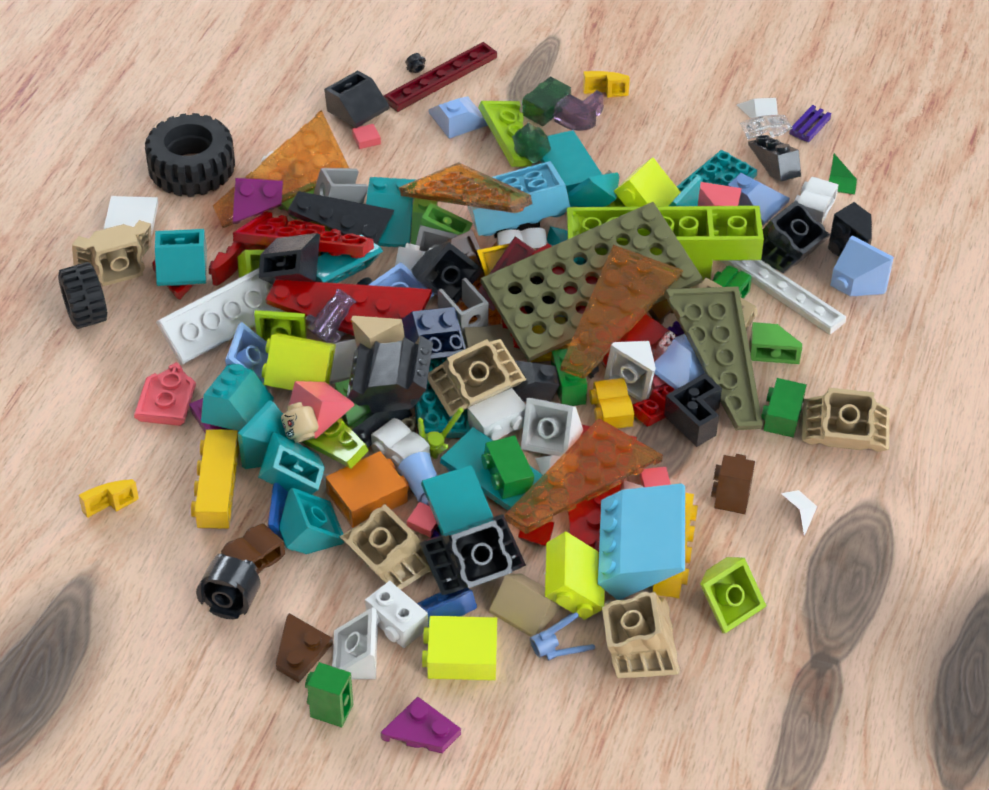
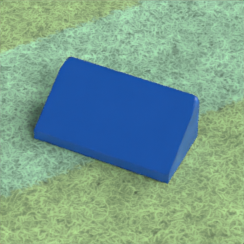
M274 483L268 528L283 540L279 526L288 492L279 483Z
M469 588L442 595L439 592L417 603L428 613V627L430 616L461 617L477 608L473 591Z

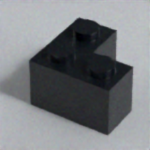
M704 373L666 395L664 416L696 447L717 434L719 415L715 411L720 407L722 388Z

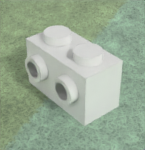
M510 388L468 407L469 427L476 428L492 440H498L512 431L523 428L526 404Z
M391 581L365 599L366 611L372 607L377 610V626L385 632V635L391 642H397L402 648L407 647L424 633V627H428V613Z

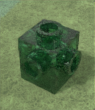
M527 123L512 136L515 152L520 157H525L534 164L551 151L548 136L540 127H534L530 123Z

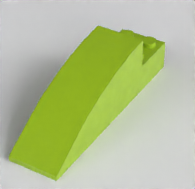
M760 206L657 207L702 276V280L705 278L711 280L713 261L761 260L764 238ZM567 207L568 239L640 207ZM641 228L637 230L642 236L650 235L647 229ZM618 238L616 240L622 246L629 244L625 238ZM602 247L595 249L598 255H606L608 253ZM653 247L650 249L653 255L662 254L659 248ZM637 257L628 259L633 265L641 263V260ZM671 267L662 268L665 274L671 275L675 273Z

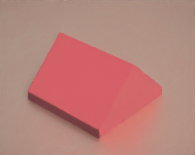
M295 381L289 405L302 402L303 406H311L313 408L319 425L318 430L314 433L315 439L354 406L351 400L326 382Z

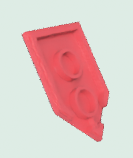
M178 362L168 366L167 370L158 375L154 373L146 377L134 418L140 422L177 426L184 424L190 407L189 403H191L195 391L196 382L186 375Z

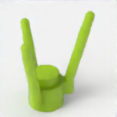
M463 408L457 410L441 433L434 431L425 434L423 419H418L419 435L430 445V457H433V459H437L439 454L448 448V445L444 444V440L462 414Z

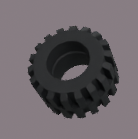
M89 262L60 269L58 280L69 318L76 329L107 321V306L94 267Z

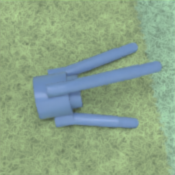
M571 613L547 630L530 637V643L535 654L539 658L546 655L548 660L557 656L594 650L595 645L590 644L555 650V647L559 646L555 632L578 618V613Z

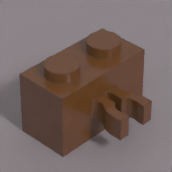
M736 453L735 457L724 455L722 464H716L713 478L716 481L713 483L711 497L716 498L715 509L746 514L755 461L746 459V455Z

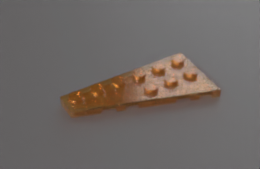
M321 109L310 122L304 124L294 136L287 139L262 161L260 166L246 175L245 178L283 181V203L295 198L298 191L308 192L315 189L321 168H349ZM235 187L213 205L222 228L233 224Z
M459 162L399 187L401 196L510 213L521 212L524 210V207L533 204L530 194Z
M613 245L560 370L585 379L602 361L605 354L610 350L611 345L614 342H619L622 336L635 326L652 308L655 301L661 295H664L665 290L669 289L672 283L682 276L683 270Z
M598 418L505 514V519L509 524L527 534L552 521L553 516L566 510L568 512L576 508L577 503L585 499L589 501L621 484L624 478L632 474L636 476L642 473L644 468L651 464L657 465L662 462L663 454Z

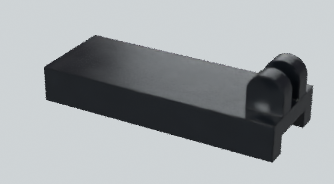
M410 409L377 413L369 412L352 424L350 429L368 448L372 445L371 434L393 418L402 421L405 418L411 417L412 413Z

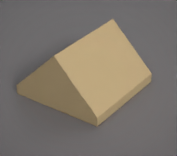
M352 316L351 320L357 347L361 343L371 349L375 341L379 343L398 342L405 337L402 319Z
M521 573L505 575L489 609V613L532 637L546 627L562 606L545 597V587Z

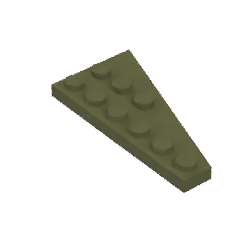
M739 287L666 289L664 295L705 373L722 388L720 402L735 430L760 429L763 423Z

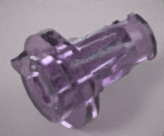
M337 289L336 294L327 302L316 317L311 314L307 315L305 320L310 323L307 329L327 343L333 344L338 342L341 336L336 331L348 314L352 304L356 303V300L341 289Z

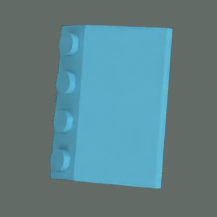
M551 161L460 185L472 222L479 236H491L496 231L503 229H516L519 225L525 223H538L543 218L550 216L560 217L567 212V207H570L566 185Z
M682 483L621 490L601 500L598 585L616 600H621L685 571V486Z

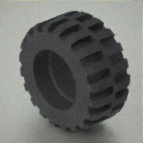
M185 113L180 114L178 117L171 116L167 118V121L158 123L156 128L154 127L150 131L145 141L149 176L165 192H174L177 196L184 194L188 197H193L194 194L205 195L210 190H217L220 187L219 185H224L234 172L235 156L230 130L216 118L213 120L211 116H200L199 113H192V115H186ZM198 153L192 156H182L185 154Z

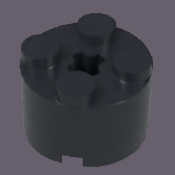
M217 554L210 562L196 589L198 601L202 605L205 602L211 607L209 612L220 618L238 619L241 614L245 615L261 584L259 575L256 572V565L249 560L242 561L235 557Z

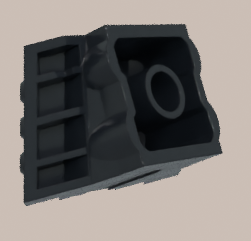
M796 200L772 218L762 229L764 240L761 260L766 264L768 263L772 268L786 273L790 268L812 253L820 244H823L830 237V233L825 231L824 226L816 221L809 214L808 209Z
M420 335L415 343L405 337L398 342L379 343L375 341L371 349L360 343L354 352L347 398L358 406L369 405L371 413L412 409L419 402L427 387L433 342Z
M503 514L420 542V546L442 595L477 586L513 573L512 571L526 566Z

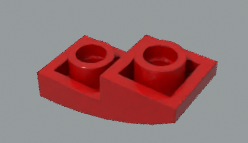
M233 242L231 246H228L226 253L218 252L215 260L210 262L209 275L212 276V284L214 286L220 285L237 271V257L246 250L243 243Z
M667 384L652 390L648 399L632 404L634 416L647 427L664 419L666 395L675 389Z

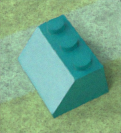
M374 243V249L362 258H352L348 254L332 256L328 252H320L321 256L318 257L316 282L339 283L370 267L383 250Z
M228 364L203 395L201 422L240 431L269 400L274 402V397L252 369L244 368L240 364Z

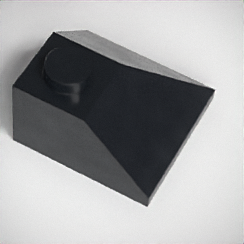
M446 241L425 252L410 271L419 282L428 289H432V292L437 296L438 290L443 289L456 304L462 297V279L467 278L473 284L484 270L453 244Z
M514 360L526 378L524 382L512 387L521 400L526 402L527 398L551 402L560 385L556 366Z

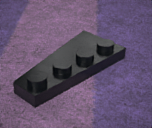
M298 191L288 209V214L306 222L325 226V230L328 232L332 229L340 230L342 236L346 234L363 235L373 239V242L378 245L394 215V210Z

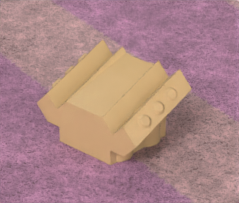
M139 220L134 227L122 224L95 231L89 239L78 236L72 244L73 264L78 265L89 262L94 267L102 287L143 276L145 265L142 257L151 247V223Z
M486 339L448 357L443 364L428 373V381L449 416H453L459 408H463L464 411L468 407L515 387L526 380L501 339L492 342Z
M828 388V391L822 396L804 399L802 441L810 445L821 443L828 447L853 450L869 448L876 452L889 450L890 408L876 402L874 392Z
M385 504L381 508L375 509L367 520L340 536L385 584L391 581L400 590L431 571L420 546L422 541Z
M643 592L632 599L607 600L604 603L602 611L607 647L612 655L617 678L679 674L680 668L676 659L678 654L674 645L673 626L669 616L670 609L666 597L658 598L655 592Z

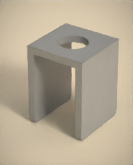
M321 168L314 194L363 204L368 186L367 184H355L359 173L357 169Z
M467 278L462 279V301L469 308L465 311H461L443 289L438 290V309L455 307L461 332H463L465 327L488 326V302ZM474 315L478 318L476 322L468 324Z

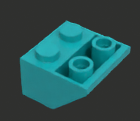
M204 229L155 231L157 286L206 284L207 245Z
M274 431L271 434L258 478L272 485L279 483L287 492L291 488H295L312 495L319 490L325 467L319 454Z

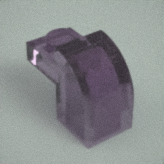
M596 90L583 101L571 94H567L555 104L554 122L575 131H583L595 127L596 116H599L604 108V94Z

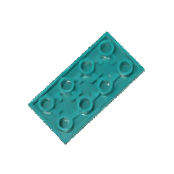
M574 130L531 139V147L541 163L551 161L565 183L567 193L588 177L603 175Z
M720 150L676 187L682 192L697 175L701 177V182L728 186L740 173L754 179L757 176L758 170L730 155L728 152Z
M447 358L430 360L429 372L443 364ZM427 380L425 392L419 402L414 405L418 435L419 418L423 419L424 431L427 434L434 431L441 433L453 417L449 416ZM467 409L462 412L446 438H462L470 430Z
M472 427L440 458V464L450 471L472 465L484 495L523 521L554 490L555 483L530 466L534 474L532 492L502 499L499 491L494 490L491 483V474L489 470L484 469L481 455L484 454L485 443L493 440Z
M472 465L422 480L421 486L441 534L493 517Z

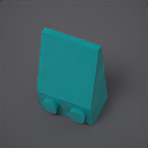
M370 177L366 204L394 210V215L378 246L405 248L406 243L410 244L414 196H417L416 179Z

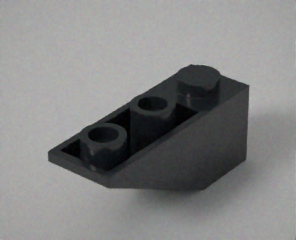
M760 135L756 137V140L748 141V145L772 178L778 181H785L801 177L798 149L791 147L789 144H784L778 139H773L769 135Z

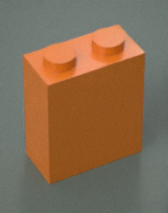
M381 451L360 460L351 469L345 467L325 476L328 496L352 528L367 520L375 509L381 508L384 504L392 510L408 502V481L404 476H400L397 473L392 460L386 459Z

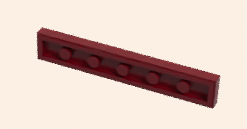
M482 42L383 96L389 106L399 112L496 59L497 51L485 42Z

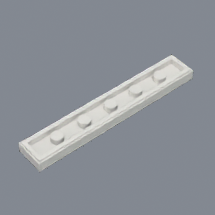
M719 260L727 266L730 265L737 268L739 272L743 271L750 274L752 283L829 335L846 322L845 315L762 260Z

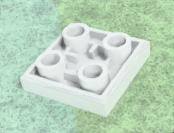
M111 196L104 229L122 224L134 227L141 220L151 223L152 235L158 208V197Z

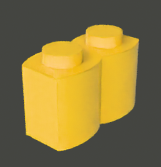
M624 378L593 381V389L589 390L591 405L595 404L596 406L594 408L596 423H600L602 429L605 430L633 427L634 411Z

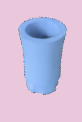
M418 452L405 458L399 464L397 472L400 476L406 478L409 488L414 493L418 502L429 505L421 482L438 475L434 469L430 454Z

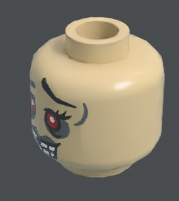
M302 402L287 406V412L281 416V422L288 439H294L295 443L315 437L314 433L318 430L319 425L311 406H303Z

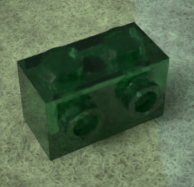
M550 76L523 97V116L541 126H545L571 104V87Z

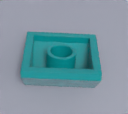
M618 172L588 177L567 193L570 207H606L617 197L614 190L619 184L620 176Z

